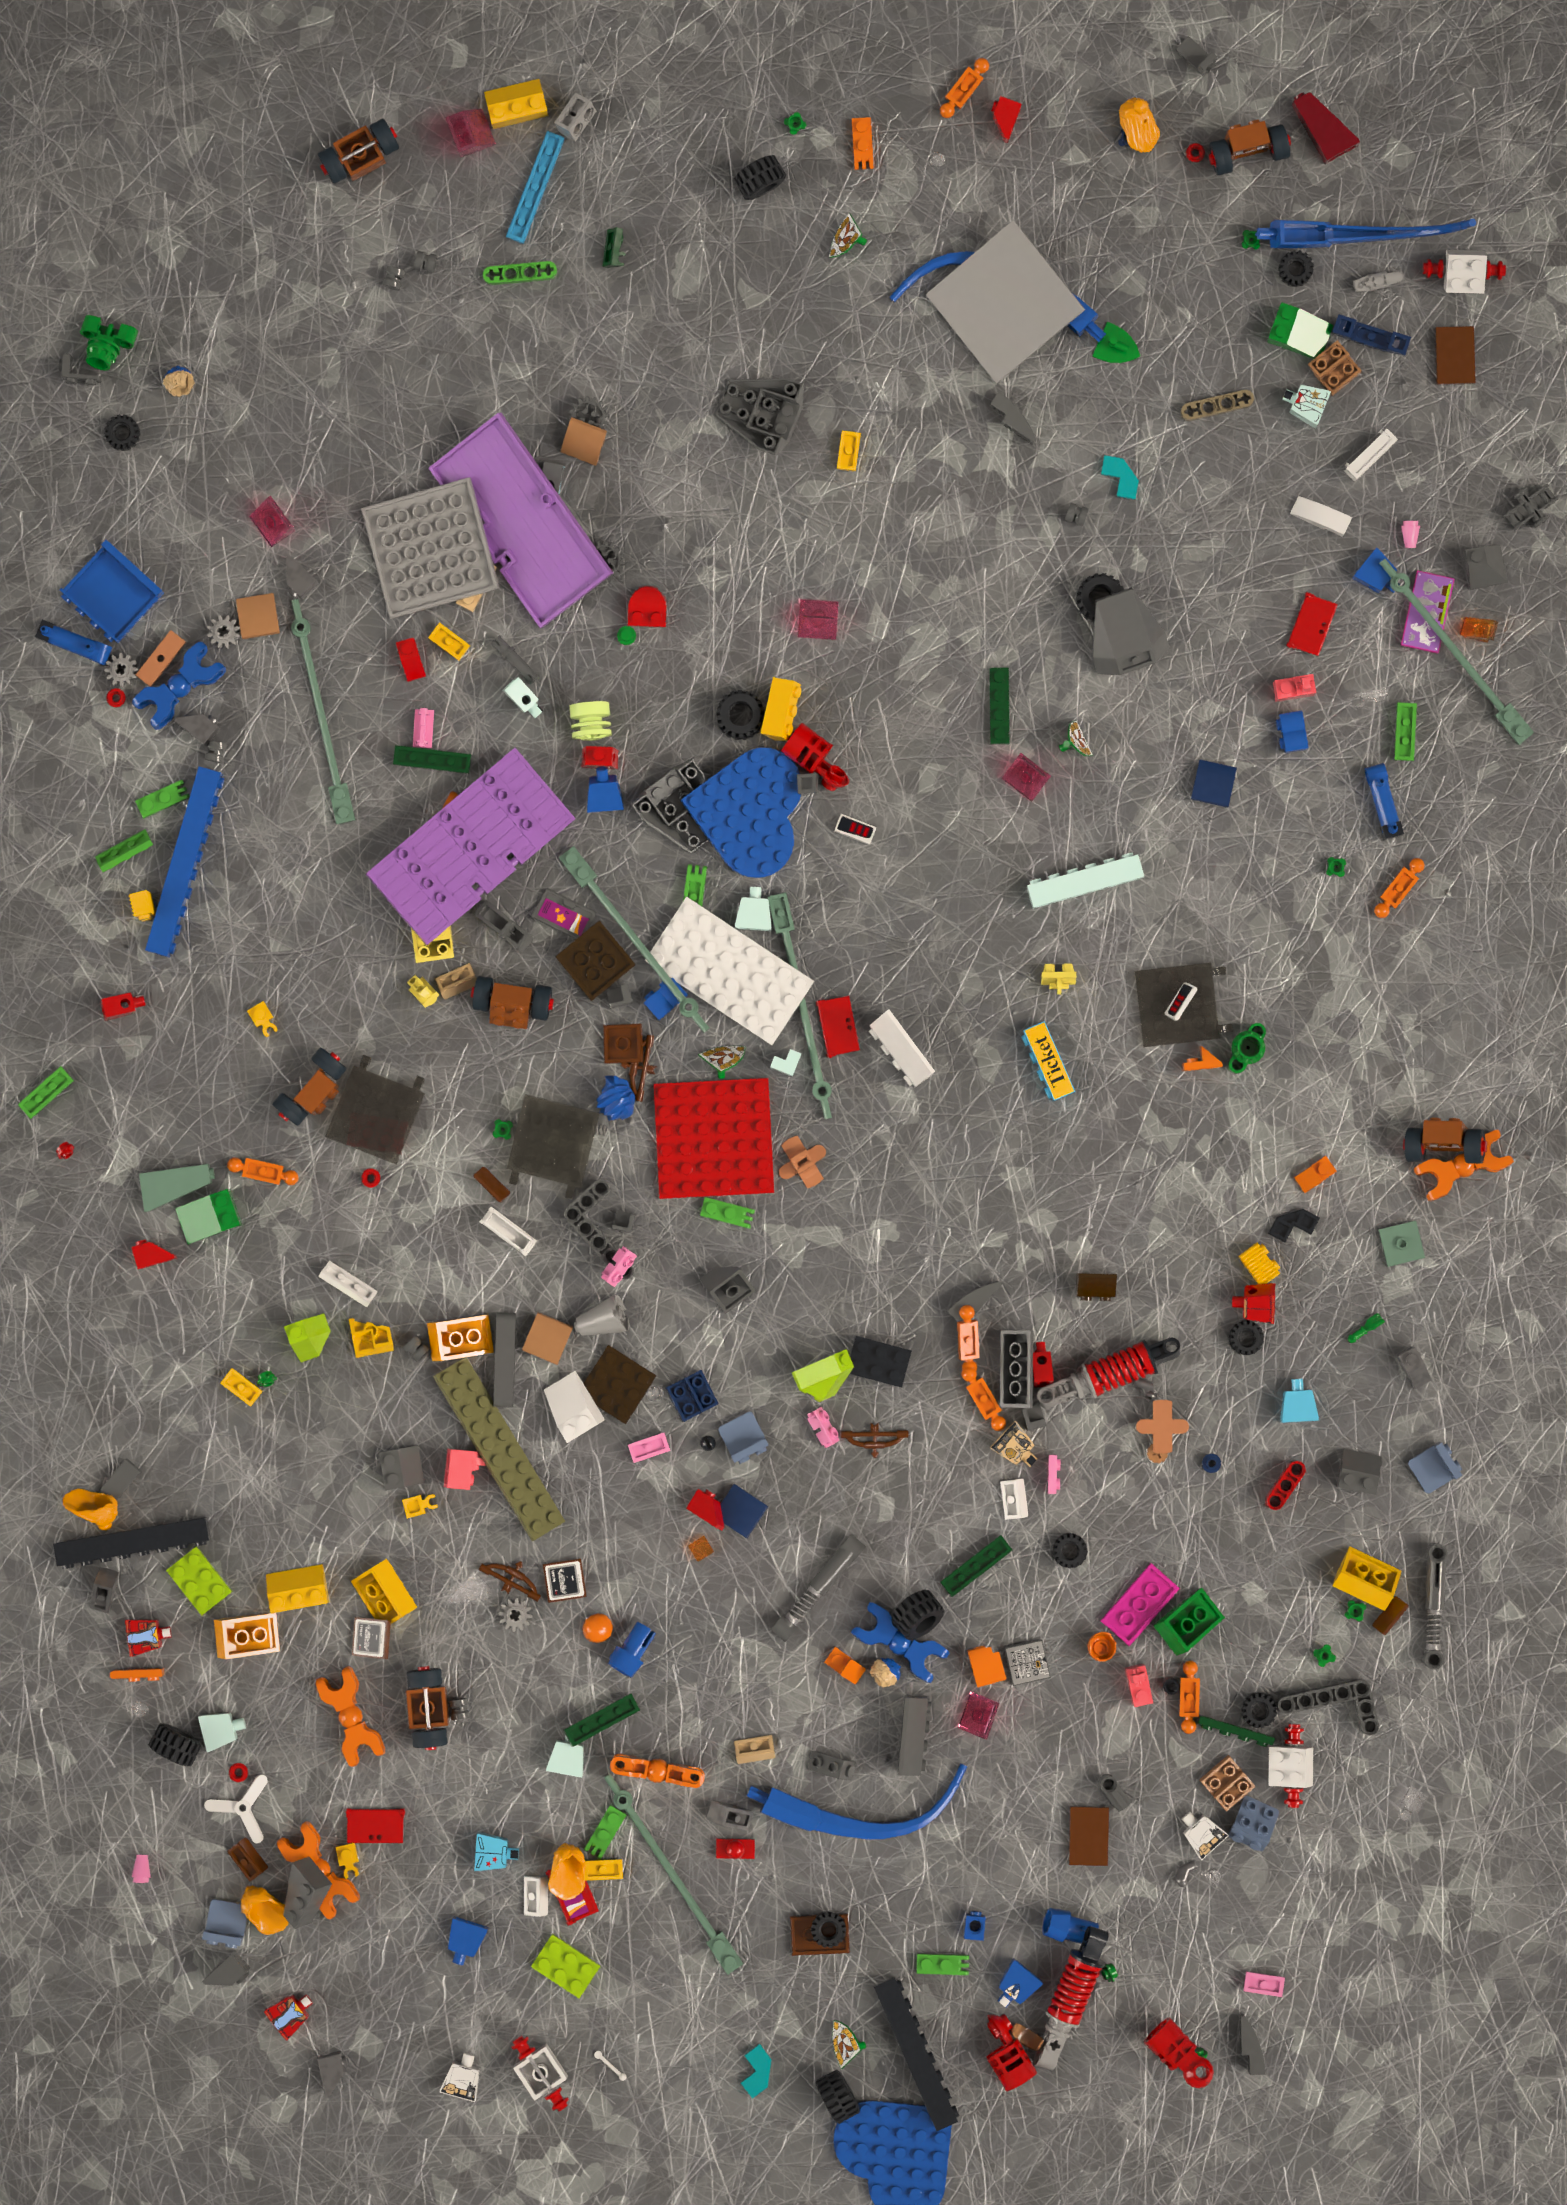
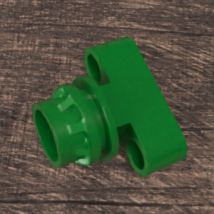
M86 315L80 330V334L89 339L86 348V362L95 369L109 370L111 364L116 362L117 356L120 354L119 347L125 349L133 348L138 330L122 323L119 330L115 329L113 324H108L107 327L101 325L100 317Z
M1252 1024L1247 1031L1239 1033L1233 1039L1231 1046L1233 1055L1228 1061V1069L1231 1073L1239 1074L1245 1070L1248 1064H1254L1263 1057L1265 1053L1263 1038L1265 1037L1266 1029L1262 1024ZM1259 1027L1262 1031L1261 1036L1252 1031V1028ZM1233 1060L1242 1063L1240 1070H1235L1232 1067Z

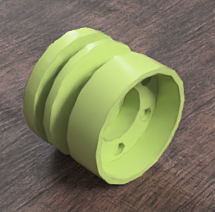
M593 701L569 705L570 718L579 720V723L571 725V729L580 730L572 733V739L593 741L612 735L610 729H603L611 726V722L602 721V718L610 716L609 702Z

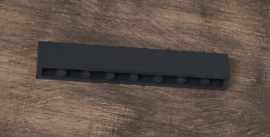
M208 1517L63 1541L54 1543L53 1547L56 1565L62 1566V1569L73 1568L75 1563L80 1562L81 1566L93 1564L92 1560L100 1559L101 1563L112 1561V1557L119 1556V1559L131 1558L133 1553H138V1556L149 1555L150 1550L157 1549V1553L169 1551L168 1547L176 1546L178 1550L188 1548V1544L195 1543V1546L207 1545V1541L211 1540Z
M895 1977L873 1986L936 2131L957 2123V2117L960 2115L956 2106L951 2107L949 2099L952 2097L947 2087L943 2089L941 2081L944 2079L940 2070H935L933 2063L936 2062L932 2052H927L925 2045L928 2042L924 2033L919 2034L917 2027L920 2024L916 2015L912 2017L909 2011L912 2006L908 1997L904 1999L901 1991H904V1987L900 1979L896 1981Z

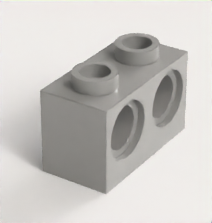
M575 93L554 124L560 134L576 141L596 113V109L589 99Z

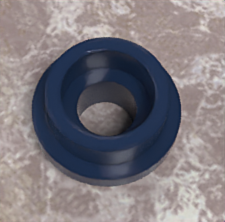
M1207 1454L1202 1460V1467L1206 1472L1215 1473L1221 1467V1460L1215 1454ZM1210 1460L1215 1461L1214 1467L1208 1465Z

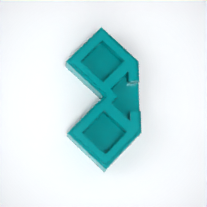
M1104 455L1101 475L1120 478L1116 497L1135 500L1139 483L1138 478L1123 458Z
M758 2044L744 2055L755 2069V2072L741 2082L752 2099L765 2090L769 2082L772 2059L761 2044Z

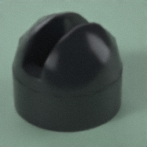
M704 1436L701 1439L700 1445L703 1450L711 1451L715 1448L716 1441L712 1436ZM708 1438L711 1448L707 1447L705 1439Z
M1169 1678L1165 1681L1163 1688L1167 1694L1173 1695L1179 1690L1180 1684L1177 1679ZM1172 1683H1175V1684H1176L1175 1686H1173L1172 1688L1169 1689L1168 1686H1169L1170 1684H1172Z

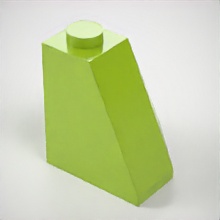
M325 1314L284 1326L289 1343L301 1363L320 1356L331 1332Z
M847 1349L791 1373L799 1391L809 1393L814 1396L815 1400L821 1402L836 1395L854 1368Z

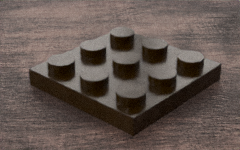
M600 920L555 956L591 1001L636 965Z
M608 1345L585 1380L584 1386L597 1407L627 1424L657 1375Z

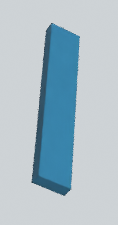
M549 131L546 132L506 238L521 244L525 243L565 137Z

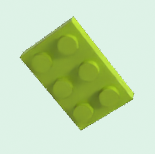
M197 1546L166 1570L201 1616L233 1592Z
M553 1933L531 1965L533 1969L577 1998L581 1997L601 1966Z

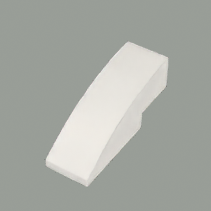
M1298 496L1290 514L1323 530L1327 529L1341 537L1345 534L1352 517L1300 496Z

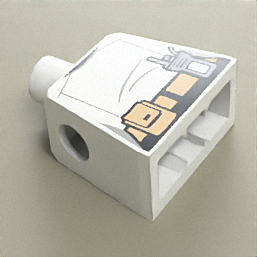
M1188 1812L1182 1818L1188 1826L1183 1833L1201 1860L1229 1836L1205 1815H1201L1196 1819L1191 1812Z
M463 2053L461 2063L453 2061L440 2089V2093L473 2102L476 2101L480 2068L472 2066L474 2055Z

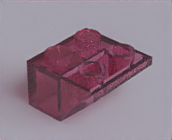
M482 109L465 110L445 117L460 158L496 145Z

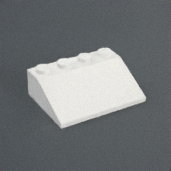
M889 1009L870 1024V1034L875 1040L879 1039L883 1044L880 1046L886 1055L890 1054L893 1057V1065L898 1071L902 1070L905 1076L903 1078L909 1086L917 1087L934 1074L935 1070Z

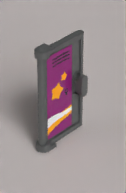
M547 888L537 908L531 914V918L577 939L589 929L597 912Z

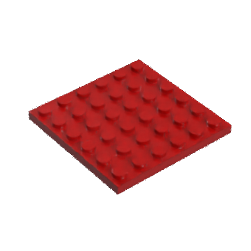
M768 1078L654 1084L659 1199L774 1193Z

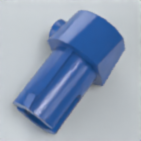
M636 1622L623 1645L615 1647L610 1655L608 1664L625 1676L632 1678L643 1665L640 1659L651 1641L654 1640L656 1633L645 1625Z
M1049 1908L1044 1917L1042 1933L1044 1936L1059 1942L1068 1940L1081 1944L1087 1927L1099 1928V1925L1096 1922L1073 1917L1069 1910Z

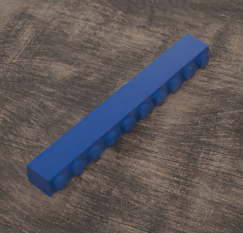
M198 767L145 950L147 952L170 958V954L175 952V937L180 935L182 925H179L181 917L184 918L186 915L187 907L185 903L192 894L191 882L196 880L198 873L196 865L197 862L200 863L202 860L203 851H201V848L208 839L209 833H206L208 825L211 826L214 815H212L213 807L218 805L219 796H217V793L224 785L225 778H222L223 774L221 772Z

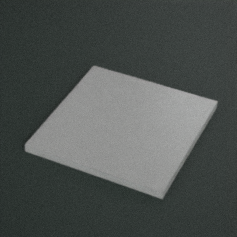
M1014 220L926 294L997 384L1085 311V308Z
M470 477L361 508L390 619L500 589Z

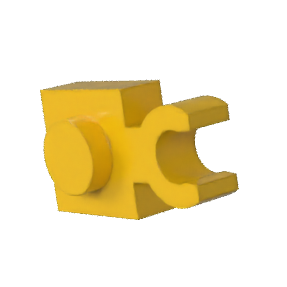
M264 1001L247 1010L256 1027L263 1026V1034L266 1037H269L267 1033L269 1027H272L275 1032L278 1031L277 1026L269 1021L274 1017Z
M435 1494L428 1495L425 1500H422L421 1495L403 1499L402 1502L407 1519L426 1514L425 1508L427 1507L429 1509L437 1508L438 1504L431 1505L429 1503L431 1498L436 1497Z
M355 1843L336 1846L339 1866L345 1865L344 1877L346 1879L349 1878V1870H353L355 1876H358L359 1870L354 1866V1863L359 1862Z

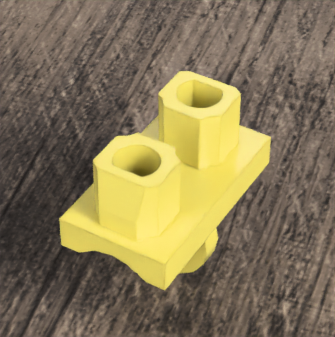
M1045 964L1041 975V985H1049V989H1057V995H1061V989H1069V985H1076L1077 976L1073 965L1063 964L1062 972H1055V965Z
M414 975L407 982L411 986L409 991L425 1008L436 1002L439 994L423 977L419 979Z

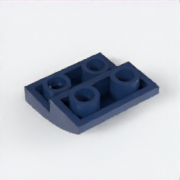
M1199 760L1191 800L1228 808L1237 768Z
M702 1370L665 1388L682 1422L719 1404Z
M733 1484L720 1504L724 1524L747 1539L769 1507L736 1484Z

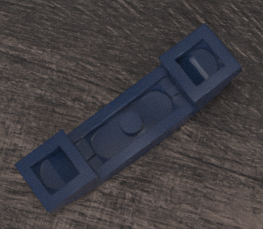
M1338 314L1332 332L1350 341L1404 356L1411 340L1410 336L1372 327Z

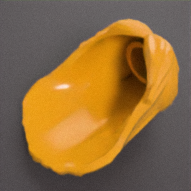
M1134 97L1128 99L1120 106V124L1126 134L1127 143L1132 149L1140 153L1150 152L1155 144H1157L1160 131L1149 109L1148 102Z
M77 1488L71 1490V1492L63 1497L65 1509L78 1517L95 1523L101 1530H109L118 1514V1503L112 1495Z
M563 1843L554 1852L548 1888L556 1897L562 1900H570L584 1890L586 1864L584 1854L578 1847Z
M253 1885L245 1888L240 1906L242 1913L246 1915L248 1920L256 1926L260 1933L265 1935L283 1931L289 1923L283 1916L285 1905L269 1894L265 1888H257Z

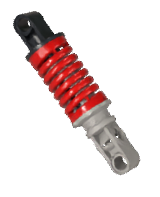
M1170 1337L1149 1346L1144 1339L1142 1342L1134 1344L1132 1348L1127 1347L1126 1351L1120 1350L1119 1354L1114 1352L1112 1356L1106 1355L1105 1359L1099 1358L1098 1362L1092 1361L1091 1364H1081V1371L1079 1373H1071L1069 1378L1061 1379L1054 1384L1041 1388L1037 1393L1039 1405L1042 1408L1049 1409L1061 1403L1069 1402L1076 1397L1082 1399L1087 1394H1091L1095 1399L1097 1396L1104 1394L1105 1389L1107 1392H1110L1112 1390L1111 1385L1114 1389L1119 1387L1118 1382L1120 1386H1125L1124 1379L1130 1384L1132 1383L1131 1377L1135 1381L1139 1380L1138 1374L1142 1378H1145L1146 1374L1156 1375L1158 1374L1157 1365L1179 1357L1181 1353L1180 1343L1176 1338ZM1175 1345L1177 1349L1174 1352H1169L1167 1347ZM1049 1394L1052 1397L1049 1401L1041 1400L1042 1396Z
M1088 1926L1080 1948L1070 1950L1069 1963L1065 1965L1066 1970L1063 1971V1977L1059 1980L1061 1984L1057 1985V1990L1054 1992L1055 1997L1051 1999L1052 2003L1045 2012L1050 2019L1045 2024L1046 2030L1042 2037L1044 2042L1040 2049L1035 2052L1034 2065L1053 2071L1057 2065L1064 2043L1071 2035V2028L1079 2027L1083 2012L1086 2009L1085 2006L1091 1997V1992L1097 1982L1096 1979L1100 1975L1099 1971L1105 1965L1100 1956L1108 1941V1931Z

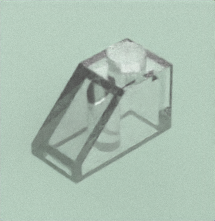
M474 1572L451 1596L448 1602L450 1604L478 1603L480 1600L484 1602L491 1595L489 1592L491 1587Z

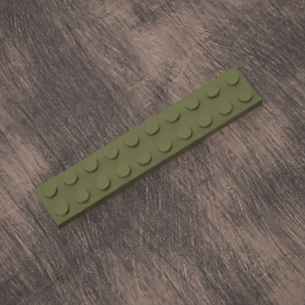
M467 1357L434 1375V1380L531 1541H535L564 1523V1518L497 1407H494L493 1400Z

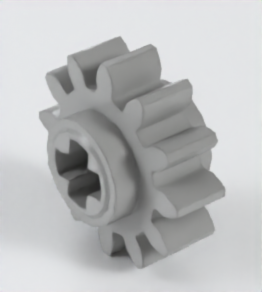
M219 615L218 622L212 619L211 621L214 626H207L212 631V633L207 634V637L214 638L211 644L215 645L218 642L219 649L223 647V644H225L227 649L230 648L229 643L237 645L234 639L241 638L236 633L240 631V627H234L237 621L232 620L230 622L229 615L226 616L225 620ZM226 628L228 634H224V636H222L220 630L223 631Z
M122 653L119 654L118 659L112 655L113 662L106 661L110 668L104 669L106 673H110L107 676V680L114 679L112 682L114 686L120 682L122 688H124L125 682L132 685L130 679H137L134 672L139 671L138 668L133 667L137 664L136 660L130 662L131 656L127 655L124 658ZM120 666L125 668L124 674L118 673Z
M518 1597L515 1599V1603L508 1599L509 1605L502 1604L501 1607L505 1610L498 1613L504 1616L500 1623H507L505 1629L512 1626L513 1632L516 1631V1627L523 1631V1624L530 1625L527 1618L533 1617L532 1614L527 1612L531 1610V1607L525 1608L526 1600L520 1604ZM512 1610H516V1612L519 1611L521 1613L518 1616V1620H516L515 1618L512 1619Z

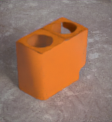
M985 1646L967 1650L977 1687L1007 1680L999 1652L993 1653L991 1647L986 1648Z

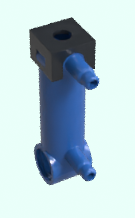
M43 619L35 635V638L40 641L55 645L104 666L112 650V647L104 643L91 640Z
M1384 763L1366 767L1365 775L1380 821L1383 841L1402 836L1404 831L1397 815Z

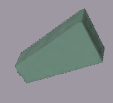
M210 1164L140 1173L144 1212H151L212 1184V1179H215L214 1169L210 1168Z

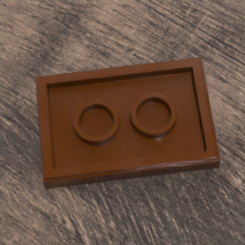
M1474 326L1436 327L1437 385L1475 384Z
M1070 1806L1069 1865L1108 1866L1109 1807Z
M838 1914L845 1922L846 1935L838 1946H833L832 1948H824L813 1939L811 1926L817 1915L790 1916L792 1956L850 1953L848 1914ZM831 1922L824 1923L821 1927V1932L824 1936L831 1937L836 1933V1926Z

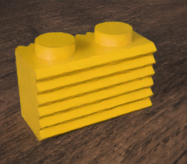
M144 890L129 894L132 912H134L133 916L137 917L141 922L153 920L152 916H155L156 911L151 893Z
M1257 1242L1238 1255V1258L1258 1284H1267L1280 1274L1278 1271L1280 1266L1274 1259H1269L1266 1255L1269 1253L1263 1244L1259 1245Z

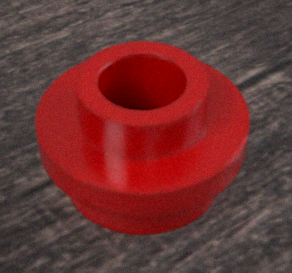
M1198 143L1189 145L1186 150V157L1194 163L1200 162L1205 156L1204 147ZM1192 151H1198L1199 155L1193 156Z
M114 688L107 693L106 699L110 706L117 708L125 703L126 696L121 689ZM119 695L120 699L115 702L113 697Z
M68 1142L62 1143L56 1149L57 1157L59 1159H68L74 1153V1146Z
M372 1168L366 1169L361 1176L362 1183L369 1188L376 1187L381 1179L379 1172ZM370 1174L374 1175L375 1177L374 1181L372 1182L368 1181V1176Z
M235 1763L229 1769V1777L234 1782H242L248 1776V1769L242 1763ZM236 1769L242 1770L241 1776L236 1775Z

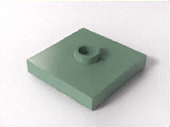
M1416 1221L1378 1230L1387 1267L1425 1258Z

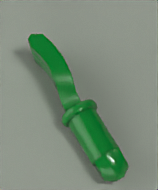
M1379 1313L1371 1316L1366 1321L1364 1327L1361 1326L1359 1330L1349 1335L1348 1342L1355 1343L1367 1332L1382 1325L1385 1322L1384 1319H1382Z

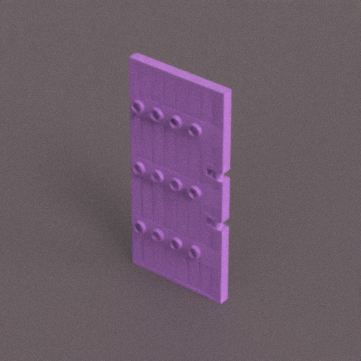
M502 413L494 415L429 467V470L440 486L471 478L480 515L485 522L483 526L492 560L495 564L500 562L502 565L500 572L540 628L546 626L613 574ZM509 556L511 561L508 562V560L505 557Z
M514 748L369 870L366 876L427 946L479 902L481 894L485 893L487 895L516 870L515 865L518 863L522 865L574 821L575 817L519 751ZM511 853L513 858L508 860L506 856ZM476 883L479 887L474 890L471 886Z

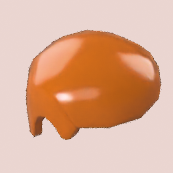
M599 1613L585 1619L582 1627L584 1637L593 1643L606 1641L611 1636L613 1630L612 1621L606 1615Z
M1101 1631L1089 1639L1087 1645L1088 1652L1094 1660L1105 1662L1110 1660L1116 1653L1117 1643L1110 1633Z

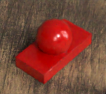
M716 1838V1858L755 1859V1839Z

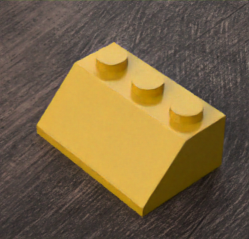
M540 79L484 92L493 129L548 116Z
M773 677L761 734L775 741L789 740V736L793 732V718L797 713V700L801 695V684L793 680Z
M1349 1546L1332 1586L1385 1611L1394 1597L1402 1571Z
M387 1558L351 1581L374 1619L391 1620L392 1624L417 1608L413 1598L409 1595Z
M323 1564L266 1574L270 1613L330 1602Z

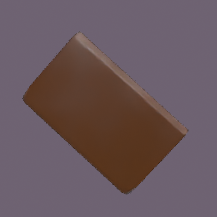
M482 1167L473 1175L499 1203H502L510 1195V1191L486 1167Z
M1395 1596L1372 1626L1381 1634L1386 1635L1409 1605Z
M246 1837L227 1851L249 1882L268 1869V1865Z

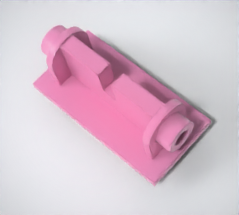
M427 708L415 709L413 747L432 748L434 710H428Z
M624 1246L621 1249L619 1248L612 1258L616 1262L615 1266L609 1262L602 1272L601 1278L615 1287L622 1280L627 1269L632 1266L637 1255Z
M822 1407L807 1414L809 1417L807 1420L813 1430L821 1429L820 1432L816 1433V1436L822 1446L824 1445L827 1448L840 1441L837 1430L832 1427L829 1416Z

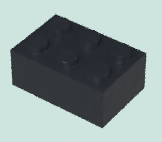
M855 1336L850 1355L854 1368L850 1374L902 1388L912 1350Z

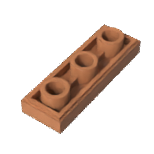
M170 630L136 673V676L152 687L187 642ZM160 656H164L163 662H158Z

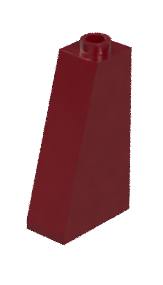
M1303 92L1294 97L1295 100L1291 106L1325 164L1359 146V138L1311 92L1307 94Z

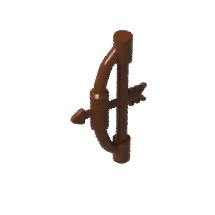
M647 1035L643 1041V1047L646 1046L643 1066H639L638 1063H621L624 1069L630 1068V1087L636 1096L635 1101L638 1102L643 1101L646 1072L655 1075L653 1070L657 1067L648 1065L650 1049L654 1041V1036ZM637 1069L642 1070L639 1088L636 1090L635 1076Z
M870 1423L871 1432L841 1431V1438H846L851 1444L865 1449H873V1452H871L873 1458H876L879 1454L877 1449L896 1445L903 1438H908V1430L878 1432L879 1423L876 1425ZM897 1436V1439L889 1442L877 1441V1437ZM873 1437V1441L860 1442L852 1438Z
M521 1561L515 1564L516 1568L497 1563L481 1564L479 1571L488 1576L490 1574L505 1583L501 1591L505 1590L509 1594L512 1587L527 1594V1597L536 1602L539 1601L541 1595L537 1593L535 1585L525 1574L518 1571L520 1568H523ZM492 1568L504 1570L512 1576L510 1579H507L492 1571ZM514 1578L520 1581L523 1580L531 1588V1591L513 1582Z

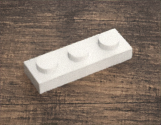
M331 1261L326 1264L318 1276L365 1307H368L378 1292Z

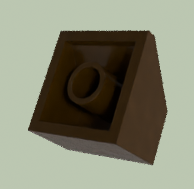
M1077 1273L1076 1297H1080V1301H1092V1297H1099V1301H1111V1297H1116L1117 1274Z

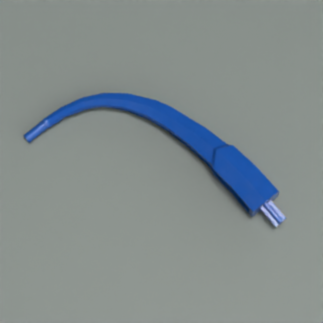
M1469 219L1443 225L1415 227L1332 225L1330 222L1274 220L1270 223V228H1257L1255 235L1258 240H1270V248L1330 247L1332 244L1384 241L1446 234L1476 225V220Z
M975 252L948 253L931 259L910 274L889 298L896 302L922 276L943 266L961 265ZM1073 294L1085 308V311L1067 326L1079 337L1087 331L1097 342H1100L1106 333L1094 323L1098 318V314Z
M960 1763L946 1792L930 1810L919 1817L902 1822L878 1823L841 1816L819 1809L814 1804L798 1799L774 1787H771L769 1793H766L751 1786L747 1797L763 1804L760 1813L806 1831L815 1830L837 1836L867 1840L887 1839L910 1834L927 1826L937 1818L956 1793L967 1766Z

